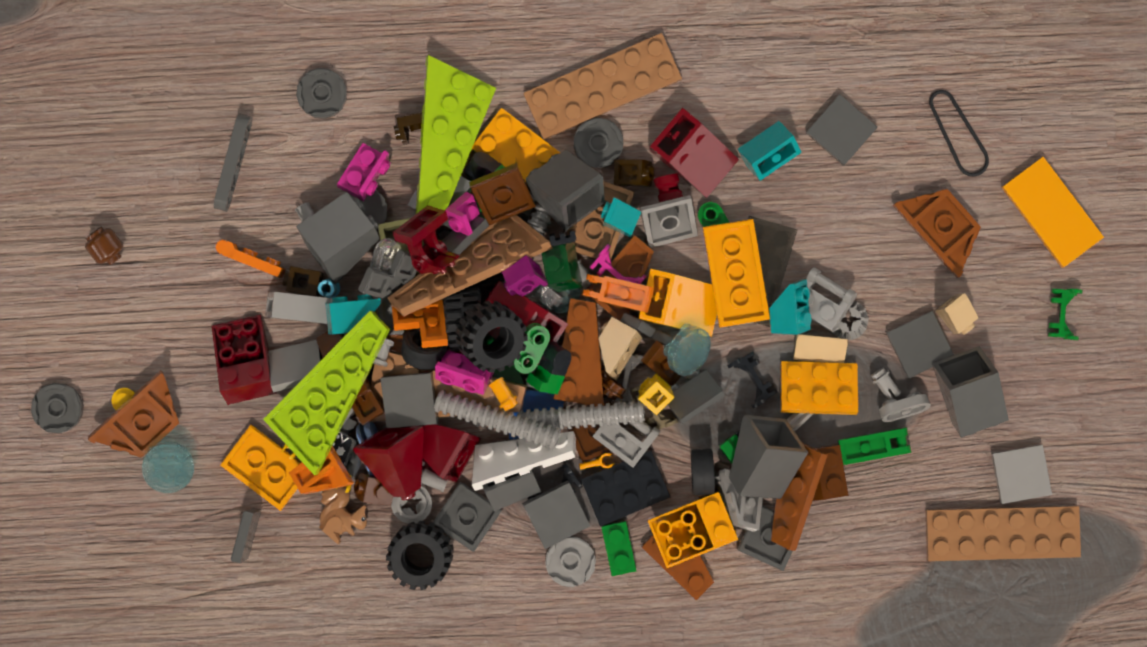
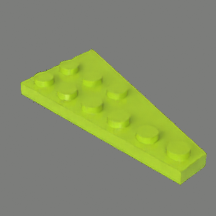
M369 311L263 419L314 475L319 474L390 331L388 326L373 311Z

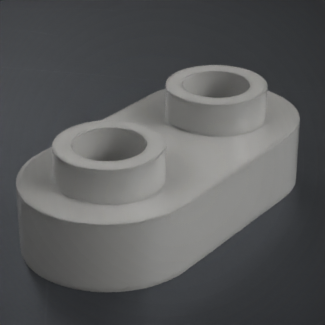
M915 392L908 395L905 399L885 401L879 409V413L883 422H891L922 413L929 409L931 404L926 394Z

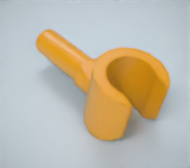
M604 453L598 459L579 463L580 470L594 466L610 468L615 463L605 464L603 458L604 456L613 455V453Z

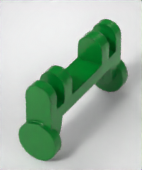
M1052 289L1051 293L1061 294V298L1051 297L1050 302L1060 304L1059 323H1049L1048 328L1058 329V333H1048V337L1079 340V336H1074V333H1071L1066 325L1065 315L1067 304L1074 296L1082 294L1083 290Z

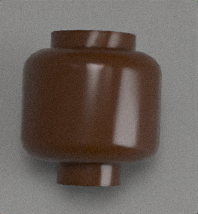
M101 226L85 238L88 241L85 244V249L96 263L104 264L107 262L111 265L122 257L119 252L123 249L124 245L111 228L103 229Z

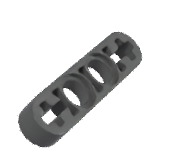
M238 114L214 199V209L227 212L231 205L251 131V116Z

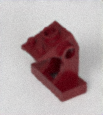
M428 205L397 228L393 235L395 241L407 244L412 265L421 274L431 272L433 275L439 272L444 274L447 272L446 267H453L456 264L454 261L460 256L459 254L447 251L445 243L437 240L436 229L448 220L447 212Z

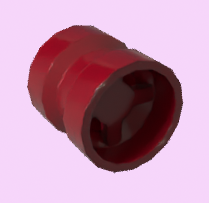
M678 173L653 179L655 187L659 190V203L683 197L682 190L678 187L680 181Z

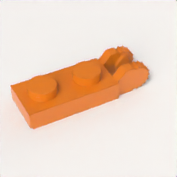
M219 240L216 244L217 253L279 278H283L286 269L280 267V261L270 257L263 261L256 258L257 252L247 248H243L241 252L237 244L227 240Z
M587 274L586 280L596 284L600 283L602 286L600 293L583 289V296L598 299L600 302L648 313L654 291L653 287L607 276L603 278Z

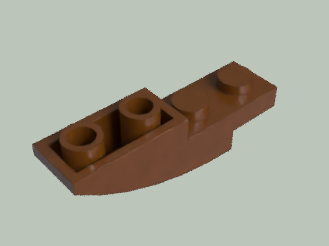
M327 331L316 338L323 358L344 337L343 333L328 334ZM367 378L352 405V409L362 425L368 424L385 413L383 405Z

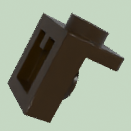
M422 112L396 118L398 125H394L395 136L397 140L402 141L403 145L409 144L406 130L410 129L411 132L421 131Z
M643 159L614 160V185L651 187L655 174L651 161Z

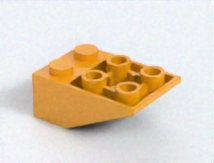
M650 269L646 286L653 287L654 291L648 313L640 311L638 319L712 337L717 317L712 284Z
M718 491L647 520L666 568L738 540Z

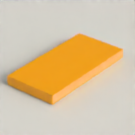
M1044 157L1038 159L1001 187L1061 268L1067 266L1104 238Z
M753 219L703 227L719 328L769 320L770 316Z

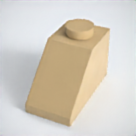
M965 293L954 295L935 310L953 334L961 332L964 335L975 327L973 322L978 319Z
M611 317L609 322L604 323L598 339L606 372L616 381L642 337L637 330Z

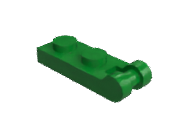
M907 427L837 440L841 449L843 465L912 453L911 446L907 444ZM891 438H896L898 447L891 448Z

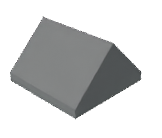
M690 195L644 206L639 210L641 211V219L650 248L698 236Z

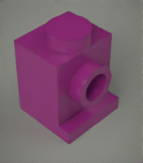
M527 255L502 272L506 281L504 286L512 296L517 293L523 297L540 284L544 287L548 285L541 266Z

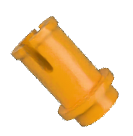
M503 377L488 385L500 402V409L503 408L506 412L519 404L516 400L518 397L512 394Z

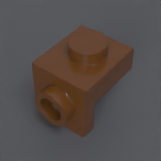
M360 472L359 478L354 483L355 497L365 503L391 506L393 496L376 477Z

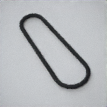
M946 90L935 91L930 97L929 105L958 168L967 176L975 177L981 175L989 165V157L985 148L953 96ZM945 94L950 98L983 152L985 165L979 172L969 173L961 166L934 108L933 99L936 95Z

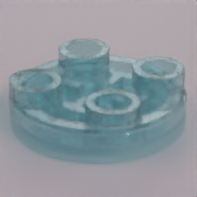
M684 324L673 341L664 348V355L668 357L670 369L681 376H689L695 370H699L710 352V336L698 326Z
M175 442L158 443L149 448L143 459V477L147 484L158 492H177L187 486L192 479L194 473L192 455L184 445Z

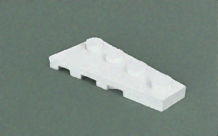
M574 431L560 433L558 443L553 450L547 445L542 447L541 443L536 445L532 440L527 442L526 438L475 445L472 477L474 491L482 489L483 484L492 481L495 484L506 481L505 477L519 473L520 476L530 473L531 469L540 465L545 468L575 458L576 437Z

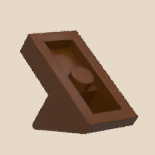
M657 340L641 359L643 364L671 386L676 384L688 369L681 360Z

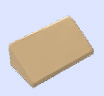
M798 334L795 336L793 360L844 363L848 339Z

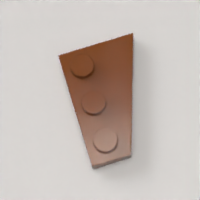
M634 235L611 262V265L624 277L641 278L646 273L654 251ZM607 269L599 276L603 278L604 276L616 278ZM593 283L589 290L600 293L602 284ZM592 298L619 321L624 313L629 314L630 312L629 308L600 302L598 299Z
M653 535L641 546L696 601L714 583L700 555L666 568Z

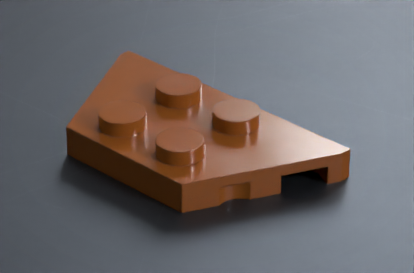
M948 189L893 204L892 206L953 275L959 278L963 273L962 270L967 258L970 256L973 243L978 236L981 226Z
M160 370L97 427L88 436V440L92 443L98 442L108 445L114 450L127 451L129 454L140 458L149 452L179 424L164 373Z

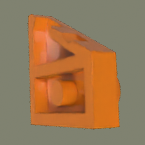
M333 446L318 475H314L303 462L289 472L301 494L340 488L354 483Z

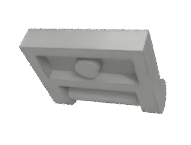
M813 267L806 278L810 291L809 313L813 321L834 332L854 302L857 292L852 289L847 290L823 276L820 270ZM815 283L842 298L843 300L840 305L813 290L812 288Z
M636 421L635 424L628 422L647 436L641 442L615 423H612L611 426L604 424V426L599 427L592 437L631 467L636 465L661 432L656 427L652 428L645 422L640 423Z

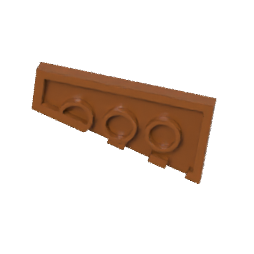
M570 298L566 322L568 325L565 328L562 347L571 353L572 358L558 395H554V399L586 405L594 404V406L602 404L604 406L596 303Z
M804 443L802 444L808 451L807 456L782 498H776L771 536L772 542L791 551H796L828 456V454Z

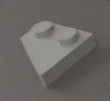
M719 470L732 525L752 532L758 531L763 497L740 496L729 479L731 470Z

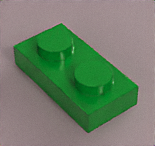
M626 521L601 526L612 577L636 572Z

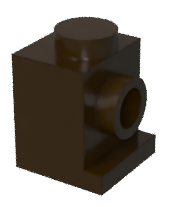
M290 266V271H286L284 274L283 286H286L287 292L319 297L318 286L322 282L324 273ZM302 277H306L308 280L307 285L304 287L299 284V280Z

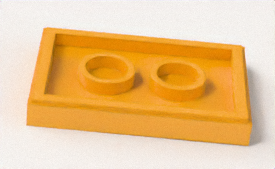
M252 424L220 464V466L280 511H282L298 490L289 472L298 466L301 461L296 457L289 459L292 455L287 450L282 452L283 447Z

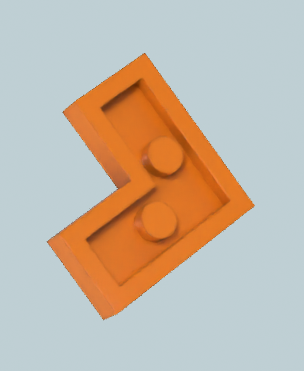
M443 300L436 301L406 316H402L392 306L394 331L420 328L422 348L448 346Z

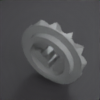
M857 301L852 303L848 313H850L851 317L859 318V320L851 323L850 331L846 323L840 322L835 331L832 332L836 337L853 340L860 337L867 329L869 317L866 309Z
M423 486L415 492L416 496L412 498L422 499L416 505L417 514L411 507L402 509V506L408 500L403 501L401 497H393L392 510L400 521L407 524L411 522L416 524L419 521H423L429 515L432 508V499L429 492Z

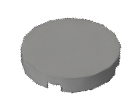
M570 536L550 546L545 561L547 572L553 581L566 587H575L589 580L595 570L596 563L594 551L588 542L575 536Z

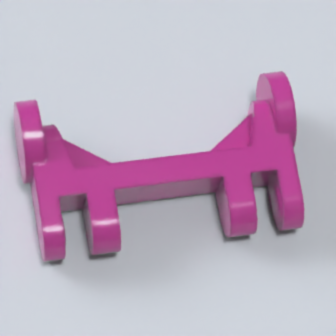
M609 244L606 245L600 252L599 257L590 266V269L593 270L600 263L602 267L596 273L597 275L601 276L607 269L617 279L641 284L647 277L645 274L641 278L624 277L613 268L609 257L610 251L608 249L611 247Z

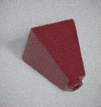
M436 424L419 425L423 426L424 429L423 459L440 478L457 482L475 451V445H478L482 438Z
M386 426L353 448L354 453L393 497H401V500L405 501L416 496L415 492L421 488L424 443L423 426L387 428Z

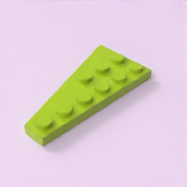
M430 55L426 57L425 96L422 108L421 157L419 158L420 173L417 185L416 214L427 205L442 210L448 208L496 90L495 87Z

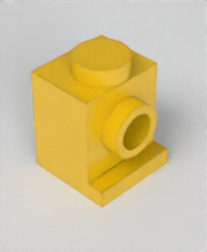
M658 374L644 380L638 390V399L656 415L675 398L671 386Z

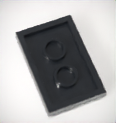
M651 450L645 452L634 467L623 461L581 479L600 526L671 498Z

